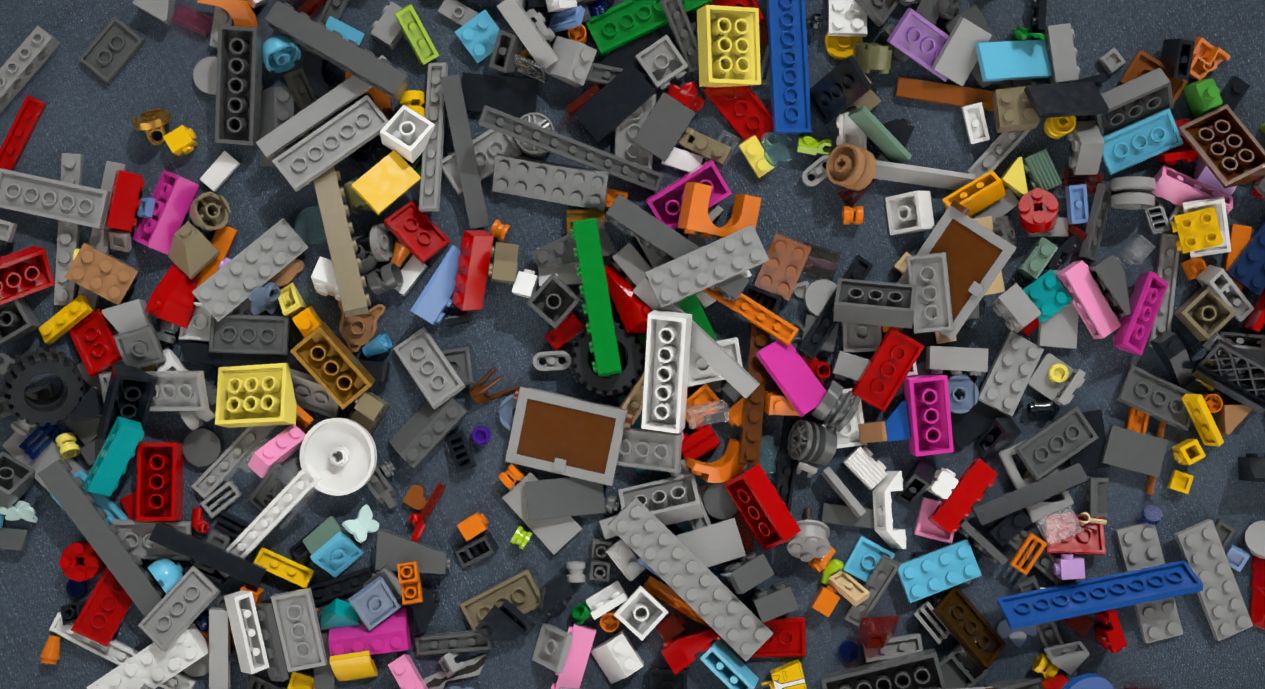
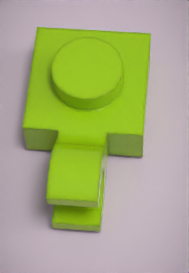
M799 136L797 152L816 155V153L829 155L830 149L823 147L832 146V141L824 139L818 142V139L810 136Z

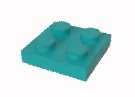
M1051 269L1022 289L1042 313L1037 317L1041 323H1044L1073 301V298Z

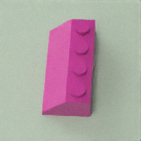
M712 160L705 162L645 199L656 219L673 230L678 227L686 182H697L712 186L708 208L732 194Z
M163 170L151 198L156 199L154 211L152 212L153 216L152 218H141L132 239L168 255L173 235L182 227V222L190 211L191 202L197 196L199 185Z
M1154 272L1140 273L1134 283V290L1129 298L1131 314L1121 317V327H1119L1113 339V345L1121 351L1142 356L1169 285Z
M947 375L906 377L903 381L910 430V439H908L909 453L917 457L954 452Z
M407 608L398 609L370 631L365 627L361 619L360 625L329 629L330 656L369 651L370 655L409 650L412 643Z

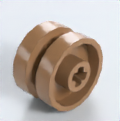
M848 143L838 145L832 150L826 164V173L832 183L857 191L867 187L876 172V159L874 155L866 149Z

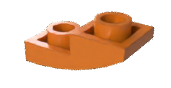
M417 561L397 564L402 604L409 605L423 602Z

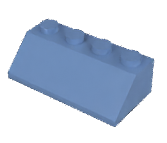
M453 245L410 310L433 325H436V323L440 324L445 317L443 312L447 306L450 308L453 305L452 297L455 291V278L458 272V259L461 250Z

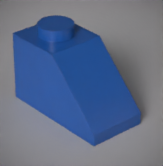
M899 401L883 420L886 426L887 442L910 439L906 401Z

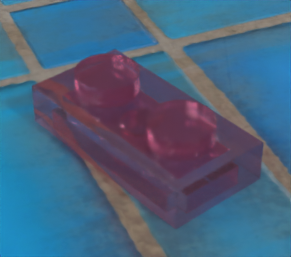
M180 3L171 19L172 22L207 38L213 24V18Z

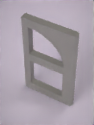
M1023 441L998 452L1016 490L1036 482L1032 475L1022 479L1011 457L1016 454L1014 448ZM1057 467L1041 479L1059 472ZM1069 492L1061 493L1064 499L1053 502L1042 501L1026 508L1025 510L1032 521L1031 523H1035L1074 504Z

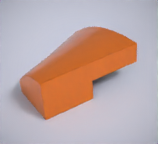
M1196 37L1189 77L1200 81L1208 72L1218 68L1217 65L1222 61H1228L1231 56L1220 47H1214L1204 38Z

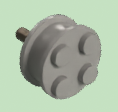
M804 508V520L797 521L801 531L789 539L787 550L792 556L801 559V561L809 562L812 558H821L829 553L830 542L828 538L830 536V529L823 522L812 520L811 508Z

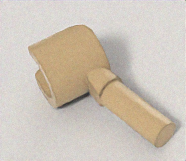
M1083 512L1078 516L1084 517L1085 521L1079 520L1077 524L1080 526H1085L1087 523L1106 525L1107 520L1096 519Z

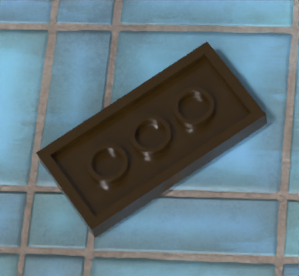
M957 585L951 587L932 610L982 670L990 667L1006 645Z

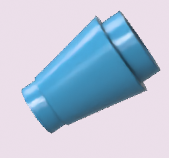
M379 334L362 347V351L368 358L389 351L392 347V342L387 334Z

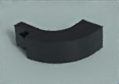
M305 52L303 60L305 81L310 90L318 98H321L334 89L327 84L325 77L328 61L317 54ZM359 97L353 100L348 105L351 106L352 103H356L359 100Z

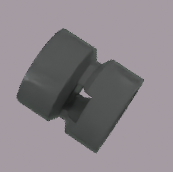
M394 262L382 266L381 269L377 268L368 272L367 281L371 290L376 295L387 292L389 288L394 289L403 284V275L399 267Z

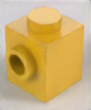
M184 125L163 136L172 153L177 156L183 153H190L198 145L195 140L197 138L192 128H187Z
M1186 439L1171 447L1174 452L1173 457L1180 465H1191L1206 457L1197 439Z

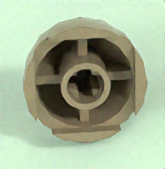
M206 192L192 201L190 217L198 228L205 231H214L223 228L229 221L228 218L231 210L223 196L213 192Z

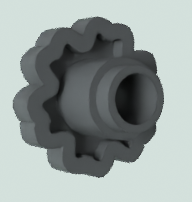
M1007 216L997 217L996 222H994V233L1017 247V237L1012 221H1009Z

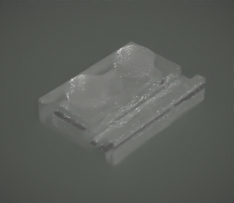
M1071 506L1040 518L1035 522L1043 538L1048 542L1049 547L1085 531L1081 527L1080 521Z

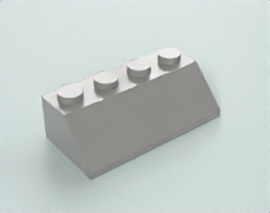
M694 473L618 490L621 509L636 497L664 525L704 517Z

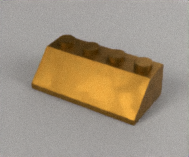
M322 322L290 350L342 409L352 403L375 382V378L325 322Z

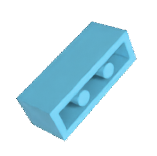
M720 639L714 640L710 648L703 651L699 658L730 689H754L759 680Z

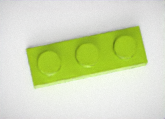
M412 4L393 13L421 65H425L439 56Z

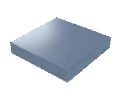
M381 576L348 599L369 631L401 608Z

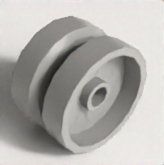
M1139 176L1112 179L1111 190L1118 194L1111 196L1110 207L1125 210L1154 208L1155 196L1148 193L1155 190L1156 179Z

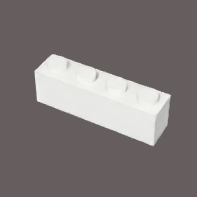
M241 590L224 596L241 672L254 674L269 668L253 593Z

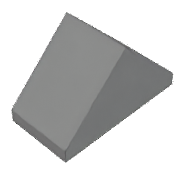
M1081 641L1044 649V653L1049 660L1070 675L1089 656V651Z

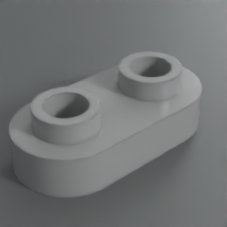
M829 155L820 157L805 169L801 177L804 185L815 187L828 177L826 169L823 168L822 164L827 163ZM808 175H813L814 180H808Z
M566 351L539 352L533 358V365L539 371L565 370L571 365V356ZM560 357L565 358L566 361L564 364H560L558 362V359ZM541 358L546 359L545 365L539 363Z

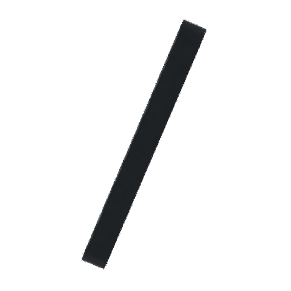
M182 342L180 361L223 366L288 363L289 368L310 374L292 353H288V355L209 353V345ZM358 360L375 378V381L388 382L390 363Z

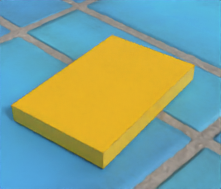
M394 149L355 181L351 187L379 215L415 185L421 177Z

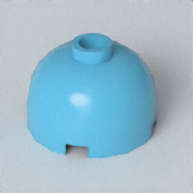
M284 35L272 36L262 46V61L270 72L271 70L275 71V73L286 72L293 68L296 59L298 58L299 60L301 57V51L296 43Z
M166 558L159 559L147 567L166 594L183 577L182 573L185 571L179 561L175 564L171 559Z

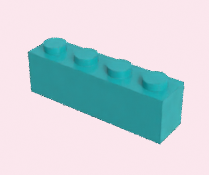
M117 417L85 480L87 491L110 497L113 490L118 488L119 479L127 470V463L130 458L134 457L138 442L143 440L144 431L140 422Z

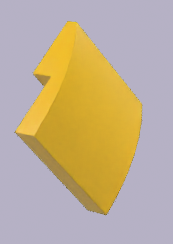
M369 651L330 656L331 668L339 682L378 676L374 659H371Z

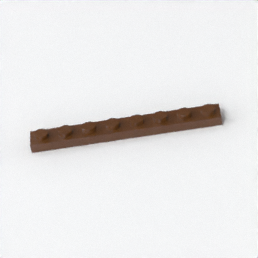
M751 322L746 371L760 385L743 400L738 464L755 466L759 463L767 374V370L755 354L769 345L770 337L769 333Z

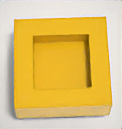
M1173 469L1167 488L1188 494L1194 476Z

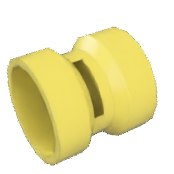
M68 432L56 437L55 441L57 446L60 447L59 453L61 458L70 459L80 454L81 451L75 443L77 440L74 433Z

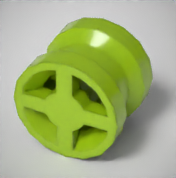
M519 526L510 543H516L523 550L533 533L523 530V527Z

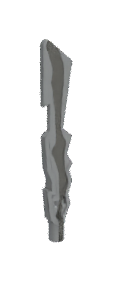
M483 654L465 661V665L449 678H447L444 672L440 671L425 678L424 682L428 689H443L447 681L480 675L487 655Z

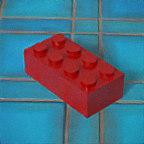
M138 443L136 521L182 520L183 443Z
M759 463L723 484L764 551L788 541L801 531L796 520L788 511L786 504L778 495L776 488L772 485Z

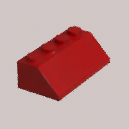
M33 245L0 257V305L55 285L45 249Z

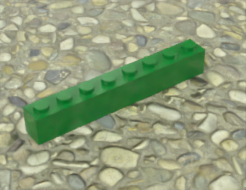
M596 218L574 221V228H570L572 240L576 239L577 246L573 247L575 258H579L580 265L576 266L578 277H582L583 284H580L581 296H585L586 303H583L584 315H588L589 322H586L587 333L592 336L589 347L590 352L595 354V360L592 361L593 370L598 372L599 377L622 373L597 220Z

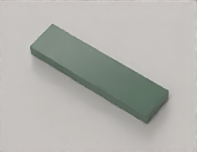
M865 105L849 112L848 116L893 163H903L911 159L912 155Z

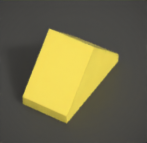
M1018 157L1012 161L1000 179L1006 189L1010 188L1013 194L1021 198L1028 193L1023 160L1022 157Z
M293 282L280 289L281 293L278 300L284 316L293 317L307 308Z

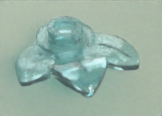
M767 132L761 137V144L765 148L764 156L770 165L775 167L778 161L784 163L792 160L786 147L792 142L789 136Z
M772 435L761 437L759 464L765 473H776L774 462L778 460L779 446L773 445L774 436Z

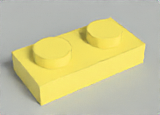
M755 135L738 145L757 178L775 168Z

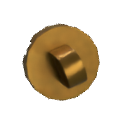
M161 108L144 111L141 113L142 117L138 119L134 116L131 119L134 129L146 131L147 137L152 144H162L165 141L163 137L156 140L151 134L154 131H160L163 136L166 135L164 125L172 119L168 109L164 110L165 112H162Z

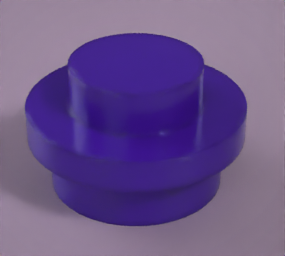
M477 426L472 431V440L478 445H484L489 442L491 432L485 426Z

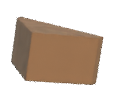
M1244 404L1223 405L1221 410L1217 412L1220 434L1229 435L1252 409Z
M885 421L858 424L860 443L887 441Z

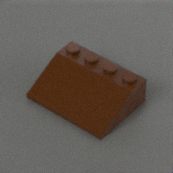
M1227 104L1178 128V131L1224 188L1250 183L1265 175V150Z

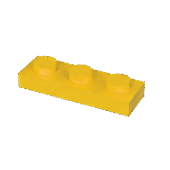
M80 294L38 328L46 344L51 345L93 311L86 296Z
M1185 394L1182 400L1203 444L1221 446L1224 440L1202 394Z
M261 547L254 563L267 568V572L305 589L315 573L314 570Z

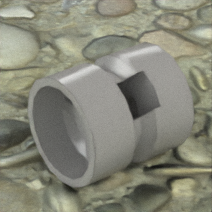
M209 399V409L205 411H180L183 421L191 430L202 426L203 421L208 422L215 418L216 409L211 405Z

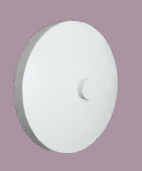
M340 417L323 420L314 425L302 441L300 448L301 469L310 464L323 477L314 488L325 494L341 496L359 490L370 480L376 468L377 450L370 433L354 420Z

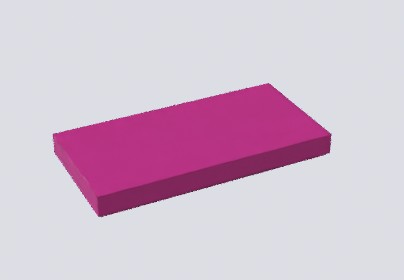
M777 340L755 354L801 417L817 408L827 391L791 343L788 346Z

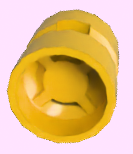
M417 90L404 91L399 99L400 104L407 106L425 118V109L422 107L425 103L424 92Z
M1076 117L1047 118L1044 122V131L1049 137L1059 139L1075 128Z

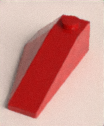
M173 263L151 294L144 311L187 329L196 308L194 304L195 296L192 291L197 288V277L201 271L191 280Z
M605 266L608 290L627 333L647 334L648 314L652 312L651 308L633 292L634 289L613 266Z
M709 626L678 636L673 640L671 638L667 639L662 644L661 653L672 671L677 674L696 659L697 652L706 651L712 645L711 641L713 639L717 641L722 637Z

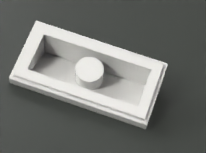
M413 255L401 270L403 284L394 289L403 296H406L429 266L425 263L422 264Z

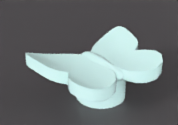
M16 501L14 506L8 509L0 505V514L6 515V520L16 521L21 518L37 523L38 518L35 516V510L25 501Z
M366 504L359 510L355 520L344 521L342 526L349 533L353 534L358 542L362 543L367 539V533H374L378 530L379 523L372 520V511Z

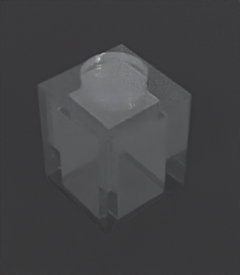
M1140 234L1134 236L1120 254L1127 264L1135 266L1141 264L1155 246Z

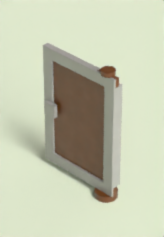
M953 200L916 254L924 255L946 252L954 330L939 332L951 340L955 338L1017 248L967 216L970 210ZM908 269L897 282L898 284H909Z
M521 386L520 390L516 389L514 401H517L505 462L612 486L624 430L630 431L634 412Z

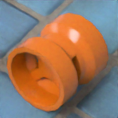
M581 24L580 26L568 29V39L585 44L587 41L586 28Z
M850 206L842 207L843 225H849L850 223H855L856 225L863 224V206H856L855 208Z
M1202 394L1210 413H1216L1221 410L1223 401L1219 395Z
M513 463L508 466L507 471L498 475L499 479L510 490L517 481H521L525 477Z
M612 609L602 615L600 626L604 631L613 632L618 628L621 621L614 616L616 610Z

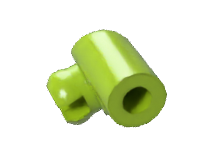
M833 559L828 563L825 570L822 571L821 583L828 584L829 577L838 570L841 571L844 564L841 560Z

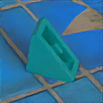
M337 598L321 614V630L360 625V617L352 605Z

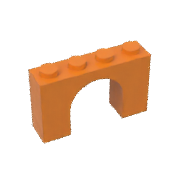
M686 182L677 227L684 229L685 234L695 235L697 232L701 233L703 238L712 239V236H715L719 240L751 225L756 230L762 198L746 194H736L731 218L726 225L719 228L712 223L708 214L712 186L697 182Z

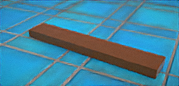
M898 77L895 97L958 107L982 102L984 111L994 112L992 95L995 91Z

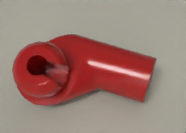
M193 507L192 527L202 535L207 534L210 527L202 518L203 508Z
M412 513L409 516V522H412L414 531L410 539L419 542L426 525L419 513Z

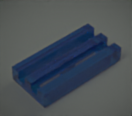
M45 423V426H38L19 447L32 460H35L62 431L56 425ZM49 425V427L29 447H27V445ZM54 430L55 432L33 453L32 450Z

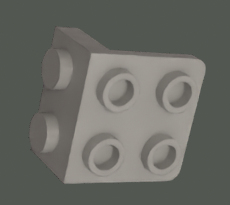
M1049 353L1044 356L1032 374L1028 385L1055 404L1065 405L1069 404L1073 399L1075 389L1081 387L1085 379L1083 377L1086 373L1081 369L1071 368ZM1051 365H1065L1069 371L1068 378L1061 383L1052 382L1048 377V369Z

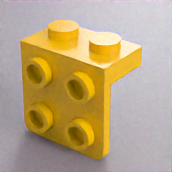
M1213 207L1173 217L1174 221H1170L1173 233L1177 232L1178 240H1175L1177 251H1181L1182 254L1219 246L1223 243L1216 210Z

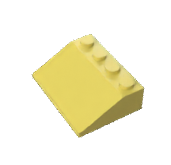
M705 5L698 9L699 87L761 85L759 9Z
M288 363L218 368L215 425L226 428L296 425L297 404Z

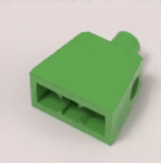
M1213 78L1185 85L1183 89L1194 119L1218 109L1223 104L1219 94L1220 90Z

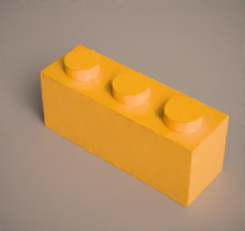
M990 170L943 198L942 201L945 210L948 209L953 200L957 201L970 210L967 216L971 217L1006 196L1002 180L993 170Z

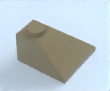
M188 221L174 233L168 257L192 280L220 252Z

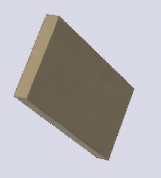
M526 569L461 603L460 607L471 629L476 630L475 628L494 605L499 608L507 599L522 613L526 614L539 607L541 592L529 569Z

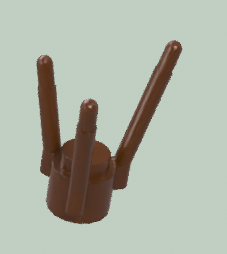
M493 367L478 383L472 386L473 389L469 393L477 404L480 402L485 404L489 400L513 392L516 389L518 390L519 386L487 396L489 395L488 389L503 379V376H499L486 386L482 385L496 370Z

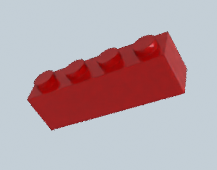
M464 230L463 238L461 239L458 272L455 278L456 285L452 297L453 305L461 310H482L494 239L493 235L484 230Z
M974 459L958 479L956 487L951 489L952 493L948 499L941 501L928 517V520L945 534L955 533L961 525L959 522L962 518L968 517L973 509L971 507L975 502L978 503L983 498L984 490L990 488L995 483V476L998 473L981 459Z

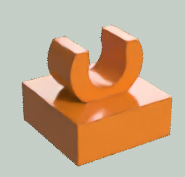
M1202 256L1181 262L1188 280L1196 278L1207 268Z

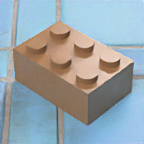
M85 242L64 277L120 305L139 270Z

